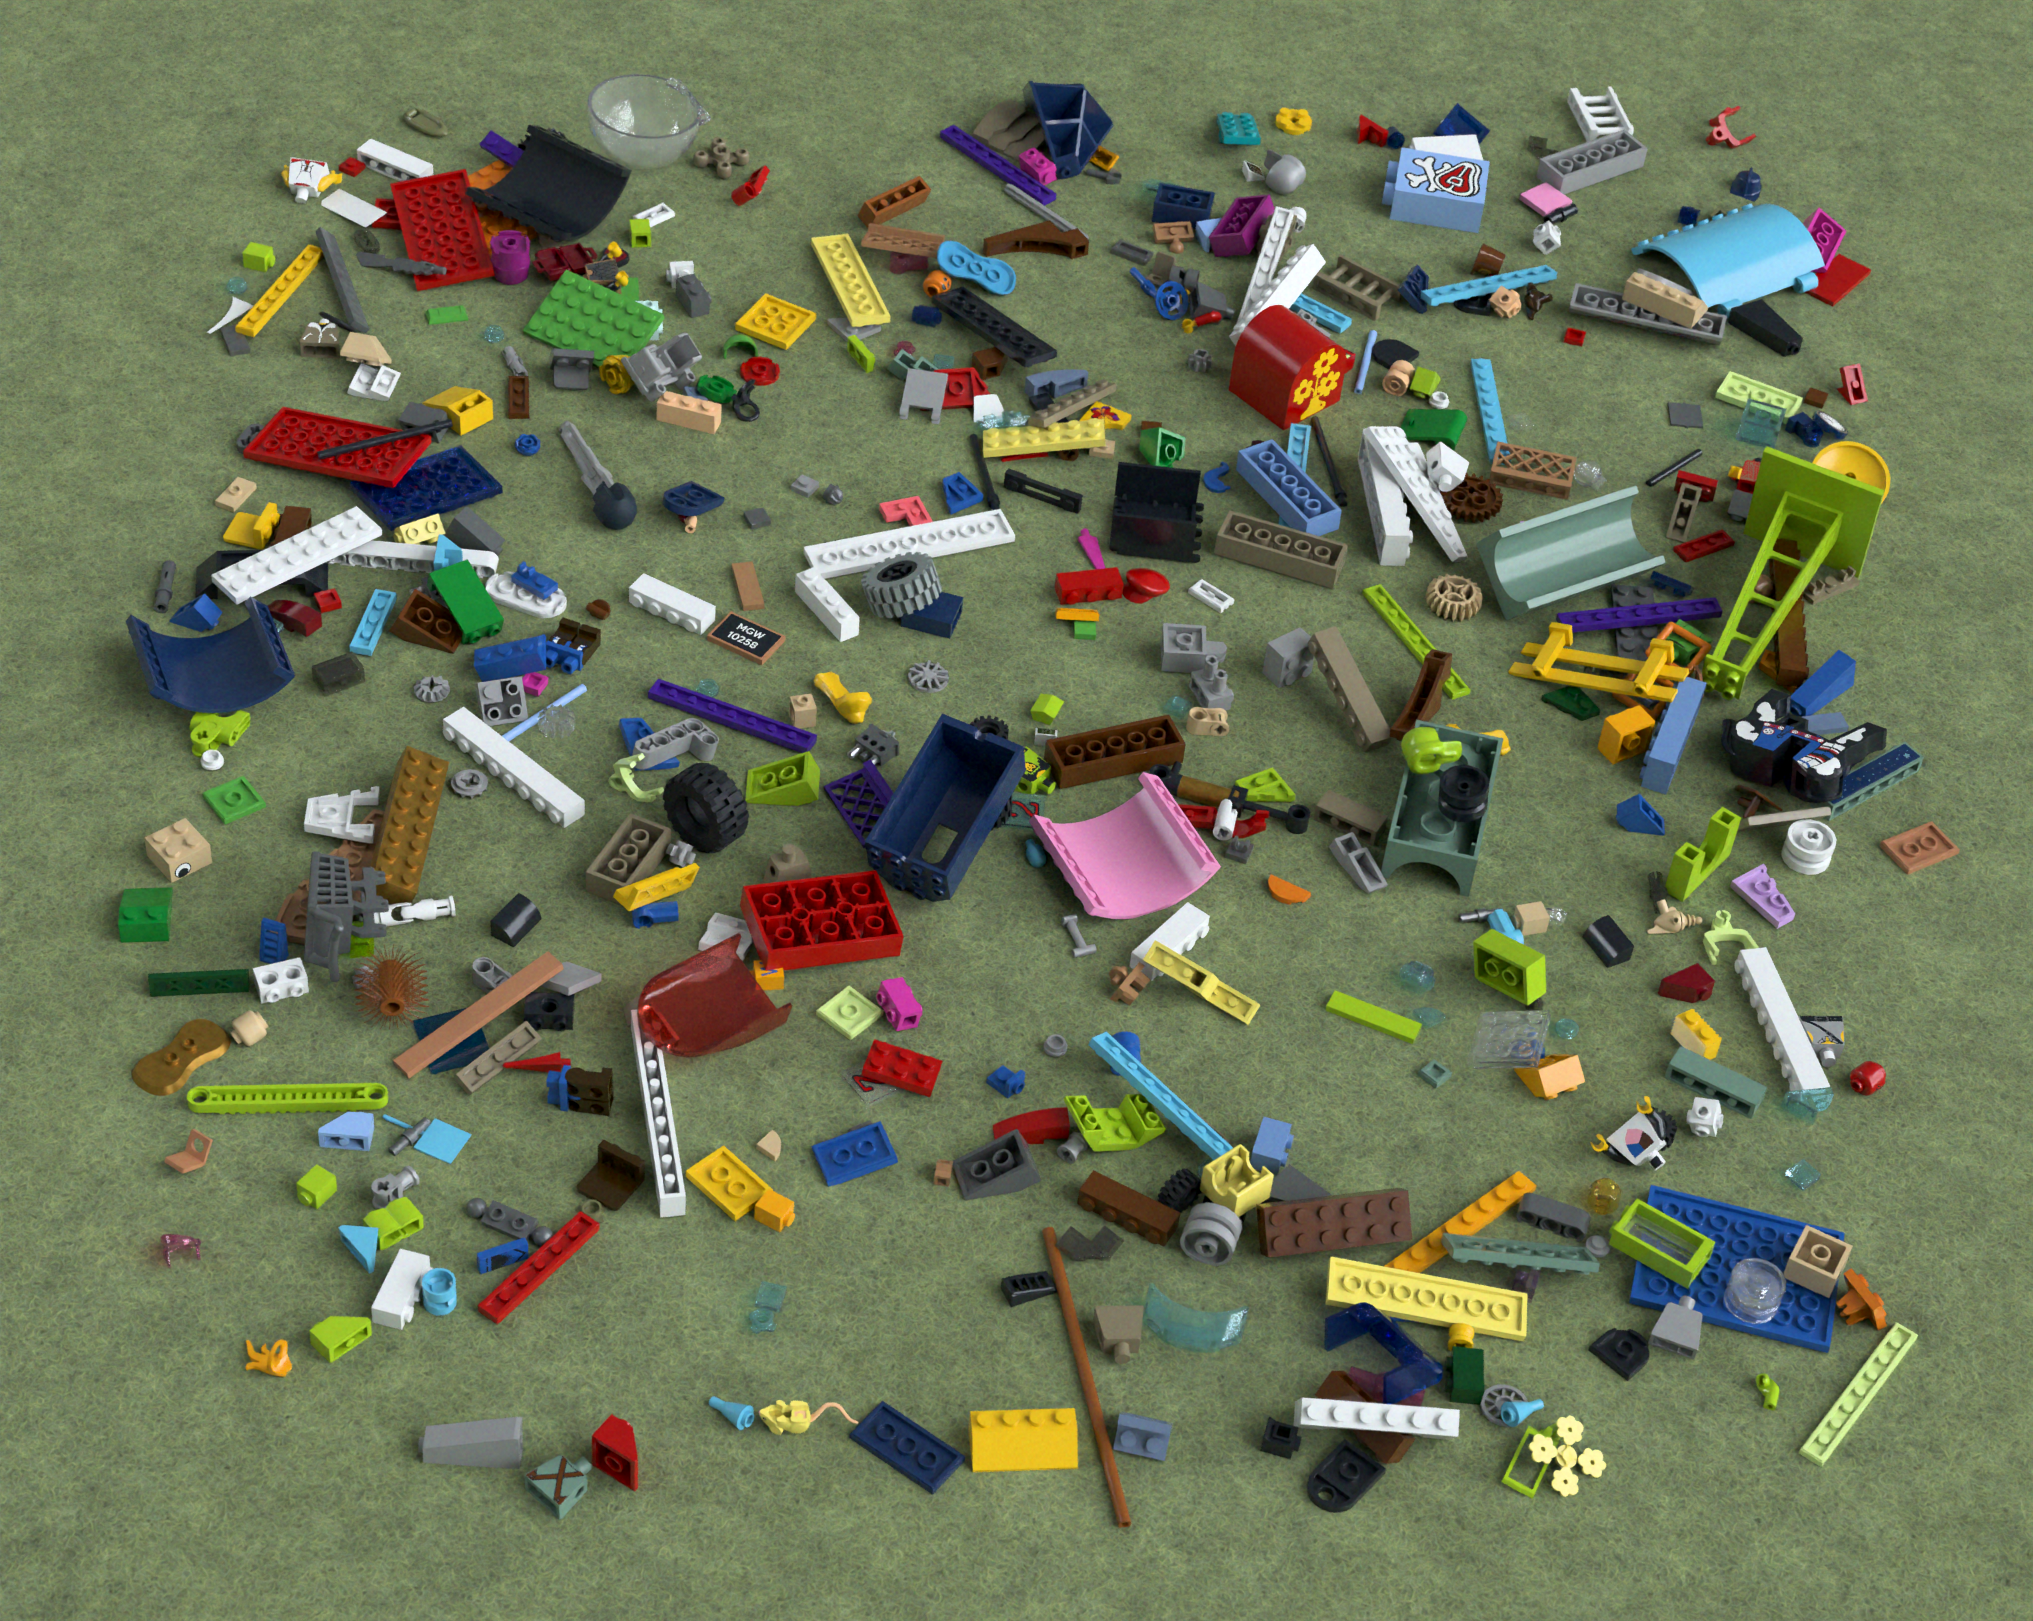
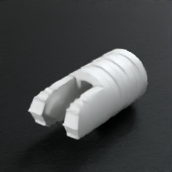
M1225 798L1221 801L1213 829V835L1223 841L1232 838L1237 818V811L1232 809V802L1229 799Z

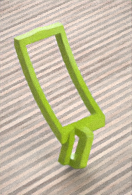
M1556 1423L1540 1431L1528 1426L1501 1481L1502 1483L1530 1498L1534 1497L1549 1463H1544L1533 1489L1510 1478L1509 1474L1529 1433L1534 1436L1541 1434L1544 1438H1551L1553 1441L1552 1445L1557 1448L1560 1437L1556 1434L1557 1429H1559Z

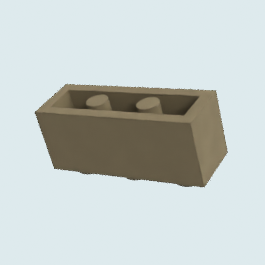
M1327 790L1318 802L1314 814L1315 821L1344 834L1353 832L1357 840L1374 846L1384 833L1388 816L1330 790Z

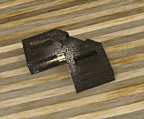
M1529 136L1527 150L1539 160L1561 152L1546 149L1547 138Z
M1105 1225L1092 1241L1071 1226L1058 1240L1055 1247L1075 1262L1085 1261L1086 1259L1106 1261L1114 1255L1124 1240Z

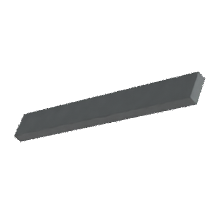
M319 227L315 232L349 325L361 333H366L369 327L336 238L333 234Z

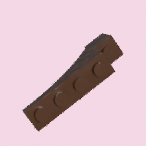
M1050 220L984 238L983 254L986 257L1012 252H1041L1075 259L1088 255L1089 240L1078 228L1061 233Z
M1432 649L1424 657V663L1413 692L1401 715L1390 728L1389 737L1397 738L1398 741L1402 742L1404 735L1415 728L1416 720L1428 722L1440 710L1442 687L1450 678L1452 653Z

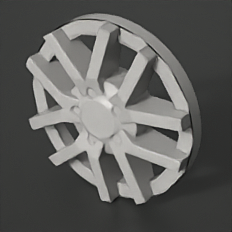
M928 660L927 663H915L909 669L908 681L918 691L925 693L938 692L948 684V670H945L938 662L936 664L931 663V660Z
M1503 1384L1491 1386L1484 1392L1480 1404L1482 1413L1491 1423L1509 1428L1510 1426L1503 1420L1497 1419L1501 1416L1502 1404L1504 1402H1528V1400L1515 1387ZM1502 1390L1501 1396L1493 1391ZM1505 1391L1512 1392L1511 1397L1505 1395ZM1515 1394H1516L1521 1400H1513ZM1490 1395L1496 1400L1489 1399L1487 1396ZM1485 1403L1491 1406L1486 1409ZM1495 1410L1497 1413L1492 1416L1489 1412Z

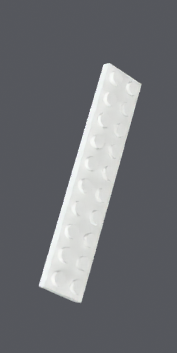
M1001 509L806 546L804 547V555L810 567H814L826 579L867 571L870 567L874 568L876 563H882L888 557L890 559L895 558L897 554L903 556L906 552H912V554L921 552V554L926 553L933 558L1015 542V534Z

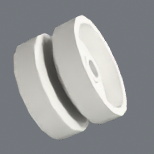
M1811 819L1796 821L1789 827L1782 847L1781 855L1783 861L1789 868L1799 873L1811 875L1824 872L1830 864L1837 839L1834 832L1827 825Z

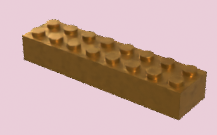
M406 746L397 762L370 865L375 871L385 872L386 883L376 885L377 896H382L383 899H387L390 904L412 903L417 894L449 766L448 761L410 746Z

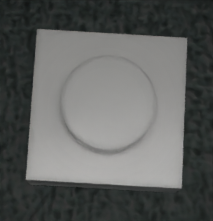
M803 474L791 485V491L807 498L819 488L818 481Z

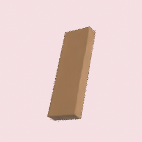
M753 561L733 563L731 569L743 611L764 609V601Z

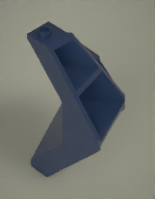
M1029 81L1022 90L1025 104L1028 106V109L1035 111L1039 120L1051 161L1056 166L1057 180L1079 175L1097 150L1098 145L1102 143L1112 129L1113 122L1110 116L1107 115L1081 83L1049 84Z

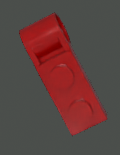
M766 165L754 171L748 182L731 192V197L735 204L742 206L760 194L762 191L761 187L767 181V175L770 171Z

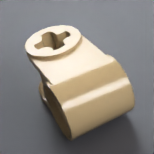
M1194 707L1189 711L1186 729L1193 735L1225 736L1229 733V725L1226 723L1228 718L1227 712L1222 708Z

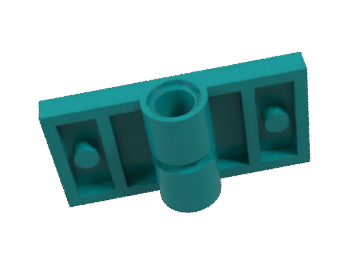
M1230 112L1217 114L1219 143L1260 145L1261 137L1255 119L1251 114L1240 113V115H1233Z

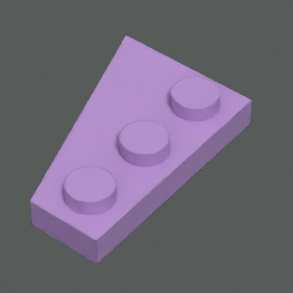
M1765 864L1732 880L1730 887L1777 929L1794 919L1795 912L1785 896L1778 892L1776 882L1768 876Z

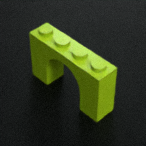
M1721 807L1710 818L1706 835L1699 849L1686 842L1674 853L1664 891L1683 902L1730 855L1741 817Z

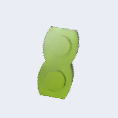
M407 1197L392 1200L385 1208L369 1212L363 1219V1227L378 1228L377 1247L380 1250H384L398 1243L401 1239H405L423 1229V1215Z

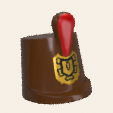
M1483 243L1470 274L1473 275L1474 272L1489 276L1498 275L1506 254Z

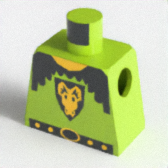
M1026 746L1024 748L1026 771L1015 790L1030 797L1039 789L1047 794H1051L1056 783L1050 780V764Z

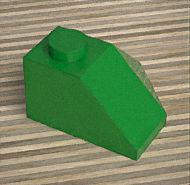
M1160 427L1141 430L1139 450L1151 465L1173 468L1172 463L1175 460L1180 461L1184 458L1186 437Z

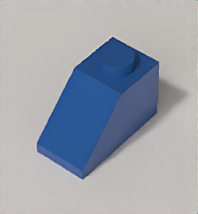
M204 593L181 606L169 622L202 632L207 628L209 630L213 629L219 623L217 619L223 612Z
M1640 794L1617 804L1616 820L1628 832L1665 835L1664 819Z

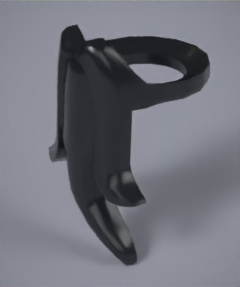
M755 379L746 382L741 386L737 395L733 394L731 397L733 400V411L737 418L744 422L755 421L760 414L758 406L749 399L751 391L755 388L753 385ZM750 405L755 409V414L751 417H746L741 414L739 406Z

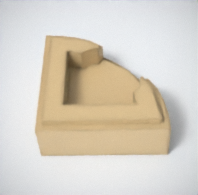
M771 1130L756 1144V1149L773 1161H776L781 1151L780 1137L774 1130Z

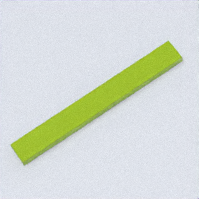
M1381 584L1363 589L1362 594L1423 665L1424 657L1432 649L1436 650L1435 647ZM1451 667L1450 678L1443 684L1442 689L1453 700L1470 694L1471 690Z

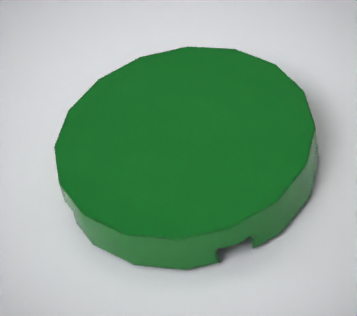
M703 375L699 378L696 385L701 395L720 403L732 402V395L737 393L736 389H733L734 385L720 376L713 375L710 378L708 375Z

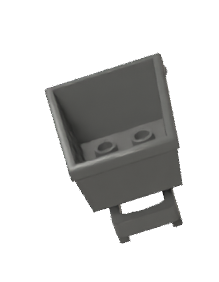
M315 851L311 853L304 961L329 969L332 982L340 980L338 954L350 952L351 934L359 938L385 937L387 934L386 925L378 924L374 921V913L389 911L388 900L376 894V885L386 883L384 871H375L373 867H363L361 881H351L348 858ZM352 891H360L361 902L353 900ZM317 902H327V904H317ZM353 915H359L363 918V927L352 925Z

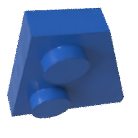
M960 472L943 478L942 486L950 514L983 501V494Z

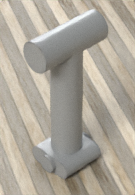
M1072 914L1062 917V927L1068 928L1077 948L1072 949L1074 958L1096 953L1095 944L1086 945L1076 925L1078 922L1077 915Z

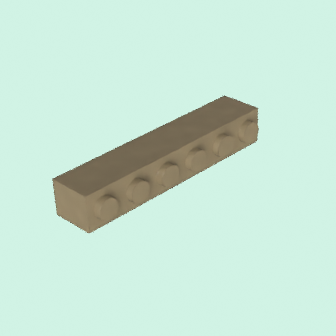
M1334 626L1313 633L1308 641L1309 651L1314 655L1320 672L1324 674L1327 680L1328 688L1337 699V705L1343 711L1347 725L1353 730L1357 744L1364 752L1387 746L1393 738L1389 737L1390 729L1339 630Z

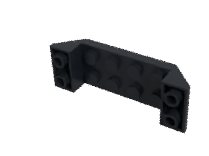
M224 550L213 553L197 567L195 598L205 593L210 599H218V587L212 582L211 575L263 550ZM328 563L320 564L279 585L305 584L306 597H314V593L328 590Z

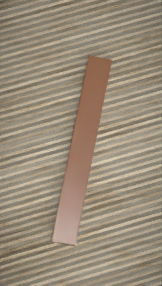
M547 951L393 1060L394 1064L404 1075L411 1078L564 969L562 963Z

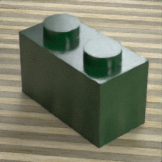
M1453 1346L1451 1355L1446 1356L1445 1371L1449 1372V1377H1446L1445 1392L1450 1393V1402L1480 1405L1484 1395V1350Z

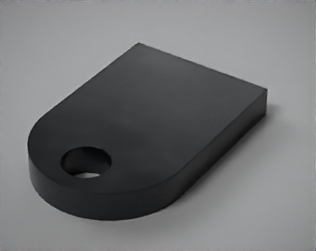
M1344 1439L1311 1472L1307 1483L1308 1496L1318 1508L1332 1513L1347 1511L1384 1476L1386 1468ZM1328 1492L1333 1498L1331 1500H1323L1318 1494Z

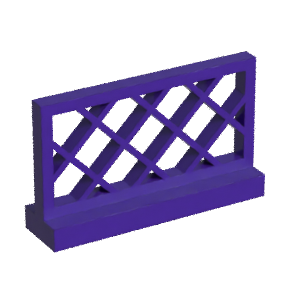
M871 759L863 763V769L823 786L863 848H866L865 840L862 837L864 832H871L873 829L872 826H867L869 820H878L881 816L872 814L874 808L885 809L894 794ZM863 778L865 782L863 786L854 785L853 781ZM837 788L845 789L843 795L834 794L832 790ZM850 790L860 792L858 798L847 795ZM864 793L874 794L873 801L862 799ZM844 802L855 803L853 810L843 808ZM859 805L870 806L868 813L857 811ZM854 817L865 818L863 824L852 822Z

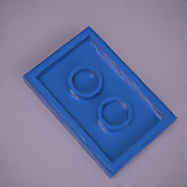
M881 1121L811 1146L828 1187L898 1163L897 1156Z

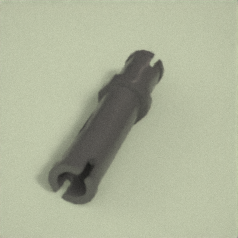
M170 560L163 562L159 587L155 590L156 601L154 610L158 613L168 611L169 600L172 599L173 595L171 589L176 564Z

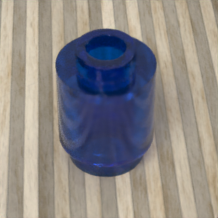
M924 305L914 306L912 321L916 322V324L935 327L936 324L941 323L942 313L939 312V308Z

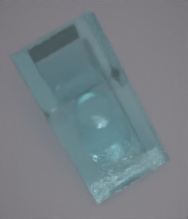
M1831 1087L1788 1091L1785 1093L1781 1106L1783 1110L1813 1125L1818 1111H1823L1830 1107L1834 1093Z

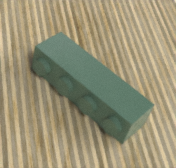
M1682 1046L1679 1047L1670 1061L1665 1075L1666 1079L1708 1099L1719 1100L1720 1105L1750 1119L1753 1118L1761 1105L1767 1089L1766 1086Z

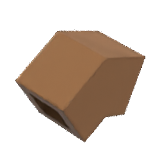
M937 1160L934 1175L935 1185L949 1187L953 1161Z

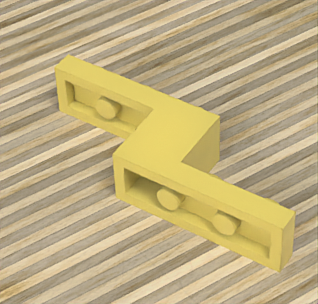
M1156 940L1143 959L1147 964L1182 983L1190 992L1249 1025L1260 1007V1004L1219 981L1213 973Z

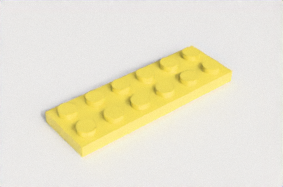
M1097 418L1087 421L1055 422L1045 428L1011 426L1004 429L990 428L983 430L984 458L1106 446L1104 419Z

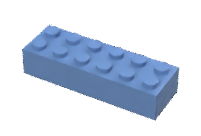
M1273 439L1238 451L1236 470L1292 529L1316 536L1339 529L1342 510Z
M1686 677L1684 682H1674L1673 688L1678 689V693L1672 702L1666 703L1665 708L1667 709L1663 710L1660 718L1661 723L1658 722L1654 735L1656 737H1652L1649 746L1650 750L1646 752L1643 762L1647 766L1642 767L1639 778L1643 779L1641 787L1667 794L1698 715L1706 682Z

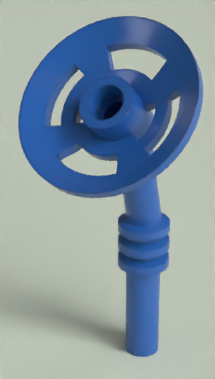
M1135 267L1130 269V274L1141 285V289L1146 295H1150L1155 299L1157 311L1163 318L1176 320L1186 313L1189 299L1185 288L1180 283L1168 281L1156 290V287L1150 280H1146ZM1165 287H1172L1171 291L1163 293L1162 290ZM1178 291L1182 298V304H1180V297L1177 293ZM1174 309L1179 311L1175 315H1168V311Z

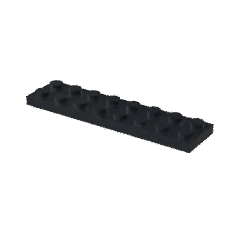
M965 287L932 296V304L1023 367H1031L1034 364L1047 362L1057 357L1056 349Z

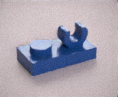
M525 561L517 566L518 571L511 575L513 583L542 600H545L558 590L557 582L538 573L533 566H526Z

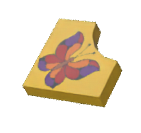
M1096 401L1079 421H1087L1092 418L1104 419L1105 429L1123 430L1131 421L1132 415Z

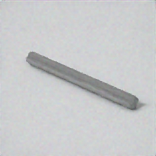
M1008 183L1004 188L1006 194L1046 221L1050 220L1061 231L1066 232L1077 228L1014 185ZM1081 231L1085 235V237L1089 239L1088 235Z

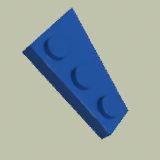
M623 718L619 721V727L629 755L632 756L636 741L654 734V732L642 718ZM673 757L644 770L679 767L680 762L676 757ZM634 767L635 771H641V770H643V769H637V768Z

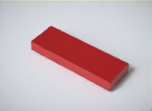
M1722 529L1674 546L1673 551L1686 563L1734 546L1735 541Z

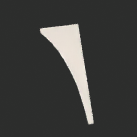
M233 297L228 313L207 333L211 334L251 309L253 305Z

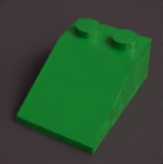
M173 887L124 889L118 920L121 943L170 940Z

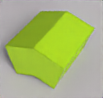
M1040 694L1030 710L1033 720L1051 725L1064 701L1052 694Z

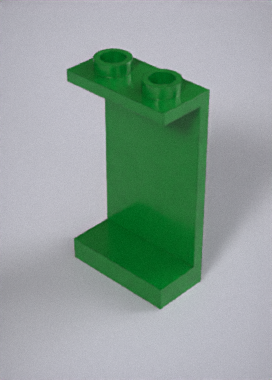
M468 559L429 573L427 586L431 592L434 590L439 592L463 632L461 640L463 645L469 642L471 644L477 643L482 637L488 635L495 636L501 632L504 618Z

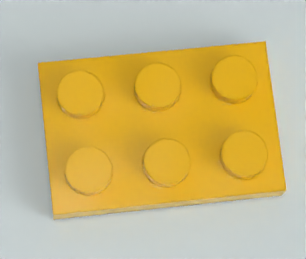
M724 1145L686 1170V1178L734 1221H737L753 1210L755 1204L768 1189L773 1191L769 1185Z

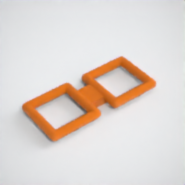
M1668 622L1655 639L1666 640L1670 633L1674 632L1701 648L1686 667L1689 668L1687 677H1690L1694 672V666H1698L1712 649V646L1676 623ZM1650 646L1645 651L1647 657L1651 654ZM1672 662V664H1671V663H1665V664H1664V665H1671V666L1680 667L1679 665L1675 664L1674 662ZM1627 673L1623 680L1633 681L1638 674ZM1656 678L1655 680L1661 686L1673 688L1674 683L1668 679ZM1612 693L1613 698L1630 708L1640 705L1654 720L1665 709L1667 703L1666 701H1659L1651 711L1624 694Z

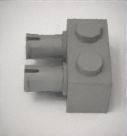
M1209 655L1205 658L1204 669L1191 672L1189 687L1202 708L1230 710L1234 695L1232 690L1226 685L1228 675L1224 670H1217L1219 660H1217L1216 656Z

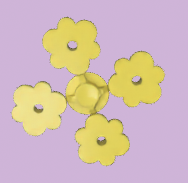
M1573 1416L1561 1417L1556 1422L1559 1428L1556 1434L1563 1439L1566 1445L1556 1449L1552 1445L1553 1441L1551 1438H1544L1543 1435L1537 1434L1533 1437V1442L1528 1446L1529 1450L1532 1451V1459L1537 1463L1542 1461L1548 1464L1551 1462V1458H1555V1462L1561 1469L1560 1471L1556 1470L1553 1472L1554 1479L1551 1482V1487L1553 1490L1559 1491L1562 1497L1575 1495L1578 1492L1576 1484L1578 1477L1574 1474L1572 1475L1570 1469L1575 1466L1577 1461L1582 1467V1472L1585 1475L1590 1474L1593 1478L1600 1477L1602 1470L1606 1468V1463L1602 1461L1603 1454L1601 1451H1592L1590 1448H1586L1583 1454L1577 1458L1575 1450L1569 1446L1574 1444V1442L1581 1441L1582 1436L1580 1433L1583 1432L1582 1423L1575 1421Z

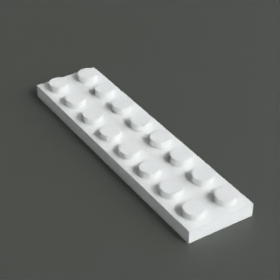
M356 506L212 574V582L235 604H239L248 600L250 596L254 597L381 536L382 528Z

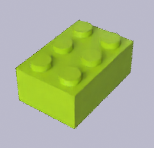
M1494 929L1489 930L1473 941L1475 978L1480 982L1527 1006L1546 993L1544 954Z

